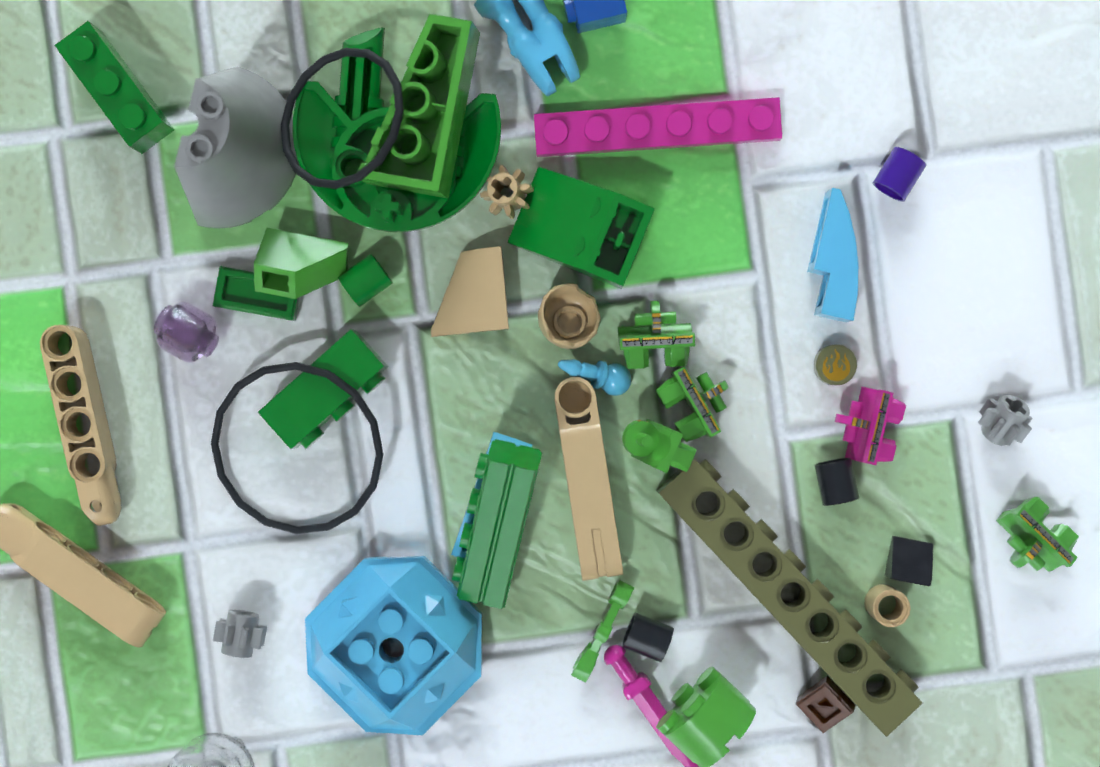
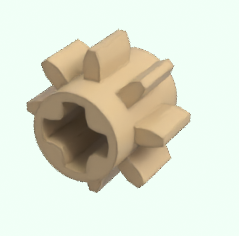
M500 165L499 173L493 177L490 176L487 180V191L480 193V197L484 200H493L489 211L495 216L504 209L506 215L510 219H514L516 210L521 207L524 209L530 208L524 200L526 194L533 192L534 188L530 184H520L525 177V174L520 169H517L513 175H510L508 170L503 165ZM504 187L514 191L510 198L501 194V190Z

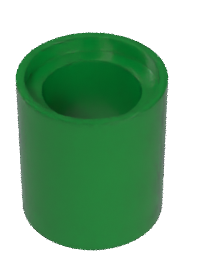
M372 253L338 277L342 286L359 307L393 284Z

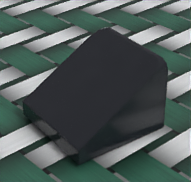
M892 536L885 576L893 580L931 586L933 543Z

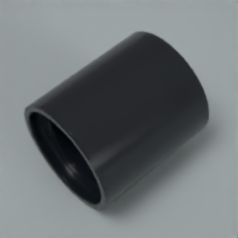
M850 457L829 460L814 465L823 506L837 505L859 499Z
M635 612L626 630L622 647L661 663L671 643L674 628Z

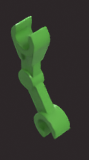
M621 580L618 583L616 582L608 599V603L611 605L605 618L598 625L592 643L589 642L578 656L571 676L586 683L596 664L602 643L607 641L613 628L612 623L619 609L623 610L634 590L633 586Z

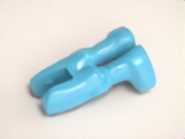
M477 0L474 3L477 12L483 18L495 20L507 35L510 54L520 61L533 82L546 96H550L557 91L549 71L546 70L543 64L549 58L555 57L560 70L570 83L580 78L576 59L563 33V24L560 23L555 15L549 13L544 0H517L532 22L533 30L531 31L522 23L513 0Z

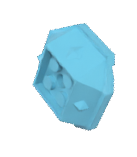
M426 556L364 558L305 618L308 675L364 731L424 735L482 675V612L472 602L460 600L457 596L458 588ZM387 638L398 639L404 647V653L398 657L387 655L382 647L383 641Z

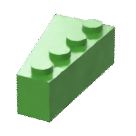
M429 14L406 64L408 68L401 81L404 113L398 138L383 163L362 181L376 186L449 198L480 38V32L472 21ZM394 93L389 101L391 105L381 127L377 128L371 141L373 145L365 162L361 163L358 172L377 156L390 134L395 113Z

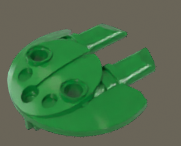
M376 28L355 35L343 42L342 49H369L383 58L385 28ZM346 56L341 58L339 95H336L335 99L317 81H307L296 99L293 113L294 148L300 167L315 178L338 180L346 177L345 167L349 161L360 159L365 162L373 145L371 141L377 128L381 127L389 110V107H384V100L380 99L382 68L368 58ZM481 93L466 106L449 198L371 185L362 180L339 189L316 187L311 184L310 186L339 215L366 228L385 232H411L440 224L463 210L479 194L492 173L501 141V117L496 94Z

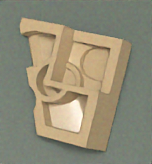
M501 246L468 250L460 253L432 325L431 337L509 329Z

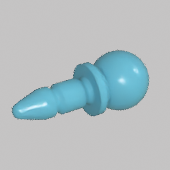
M575 359L560 360L558 362V367L569 375L589 380L593 388H602L605 393L612 396L624 394L631 385V374L622 364L612 363L607 365L606 362L600 360L596 365L586 362L581 363Z

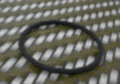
M343 48L322 56L301 74L287 97L281 121L283 152L295 174L312 186L339 189L360 182L383 163L398 138L404 113L401 82L390 63L369 49ZM346 56L368 58L383 68L393 86L395 113L390 134L377 156L356 174L338 180L315 178L300 167L291 149L289 124L295 101L307 81L326 64Z

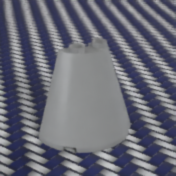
M240 67L227 69L195 80L188 110L197 116L198 127L193 134L181 137L174 167L198 226L232 228L252 222L251 220L271 210L280 202L296 175L282 147L281 121L286 105L285 99L268 81ZM292 113L289 124L291 149L297 159L293 141Z

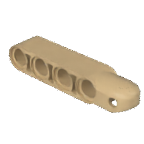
M53 325L43 332L40 339V349L68 471L75 480L81 510L98 526L111 524L117 521L122 509L121 498L115 476L116 456L90 342L87 334L78 327ZM67 333L72 339V347L64 355L58 348V341L63 334ZM73 373H76L81 379V388L76 395H73L67 387L68 378ZM82 413L86 414L91 422L90 430L86 435L81 434L76 427L77 418ZM90 453L94 454L100 462V468L96 475L90 474L85 466L86 458Z
M570 377L564 379L558 385L555 391V407L582 581L599 579V577L623 575L596 394L593 386L587 380L581 377Z
M14 503L0 504V549L9 554L14 563L126 643L138 648L145 644L152 634L154 627H157L166 614V610L161 604L22 506Z

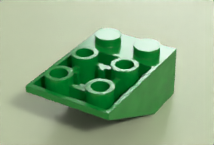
M538 167L531 183L534 191L527 194L524 200L530 208H521L507 243L622 289L655 208L617 192Z

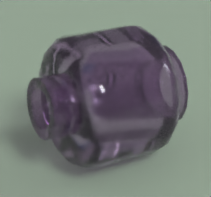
M187 302L166 306L158 315L154 324V333L157 334L158 346L184 362L192 363L199 360L202 356H210L219 342V336L216 334L217 324L215 318Z

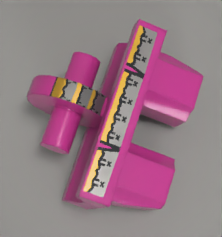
M861 387L858 402H851L848 416L836 414L835 422L846 425L843 441L848 442L845 458L850 457L851 460L876 466L877 462L893 461L897 446L895 440L883 438L886 423L899 424L903 420L906 409L905 403L893 398V392Z

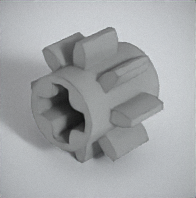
M1001 395L997 401L989 398L979 411L982 415L978 421L982 425L981 431L990 442L996 445L1010 446L1014 440L1022 443L1032 430L1028 425L1033 419L1029 416L1030 409L1024 401L1016 396Z
M229 610L227 619L220 618L219 621H216L213 641L223 642L221 653L225 655L249 658L252 657L253 648L261 649V646H264L267 626L258 625L259 615L244 610Z

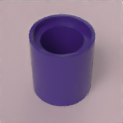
M894 147L872 184L885 195L904 202L927 165L914 153L901 147Z

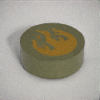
M838 344L822 348L816 354L813 364L816 376L820 381L828 385H843L849 382L857 369V361L853 352L849 348Z

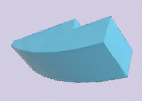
M831 188L824 196L807 272L823 276L814 315L846 323L854 321L857 303L859 272L857 246L850 213L840 189Z

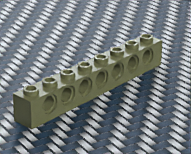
M693 458L687 472L678 469L656 490L660 496L886 737L891 734L923 704L914 694L919 688L917 684L902 669L895 674L885 663L891 658L889 654L874 639L868 644L857 633L862 628L861 624L846 609L840 614L829 603L834 598L832 593L818 579L812 584L801 573L806 568L804 563L790 549L784 554L773 543L778 538L776 533L762 519L756 524L745 513L750 506L734 489L728 494L717 483L722 476L706 459L699 464ZM705 491L713 492L717 498L714 510L709 513L698 512L696 508L697 497ZM732 522H741L745 529L743 538L736 543L727 542L724 537L727 525ZM761 552L770 553L773 559L770 569L763 573L755 572L752 566L755 556ZM788 583H798L800 586L799 597L790 603L783 602L781 599L783 587ZM826 613L828 616L826 628L820 632H811L809 628L811 618L815 614ZM847 643L855 644V656L848 662H840L838 660L839 649ZM874 674H883L884 682L882 687L875 692L867 691L866 683L869 677Z

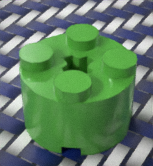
M711 666L701 674L693 687L686 683L678 689L671 699L675 707L660 719L656 728L693 763H696L699 767H710L730 751L725 745L734 735L740 740L746 733L755 717L756 708L717 669Z

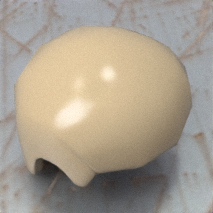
M575 283L554 286L543 297L538 310V324L543 335L551 343L567 350L585 346L597 334L601 320L595 297L580 289Z

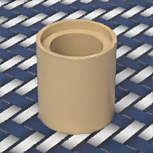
M880 584L872 587L866 594L865 609L880 624L886 627H897L908 619L910 603L902 592L889 585ZM886 596H894L896 606L893 612L888 615H880L878 610L880 601Z

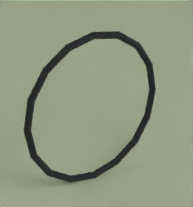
M298 362L261 367L234 384L216 411L211 448L217 476L235 504L264 526L294 534L331 530L357 515L377 488L384 456L378 422L360 393L329 370ZM298 370L325 377L353 397L370 423L376 453L370 484L352 509L328 523L294 526L268 519L241 499L225 474L219 448L224 413L242 388L265 374Z

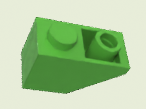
M266 228L254 261L255 291L297 299L339 280L338 277L348 270V243L291 231Z

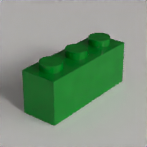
M85 22L54 45L130 148L143 154L175 130L104 33L91 22Z
M350 329L310 365L331 371L359 393L364 390L367 395L386 379L382 372L388 368V365L363 337L353 329ZM302 372L259 410L258 413L290 449L298 448L300 445L307 449L324 434L320 427L332 417L338 422L355 405L351 401L353 397L329 379Z

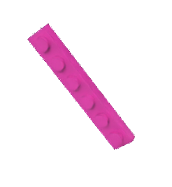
M780 97L534 114L537 157L770 142L782 139Z

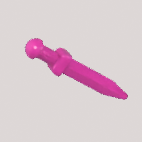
M620 645L608 647L604 653V662L606 665L611 664L624 682L622 689L626 699L634 700L667 749L685 767H698L696 763H693L656 728L658 722L667 711L650 689L651 682L649 677L643 672L637 673L624 655L626 653L625 648Z

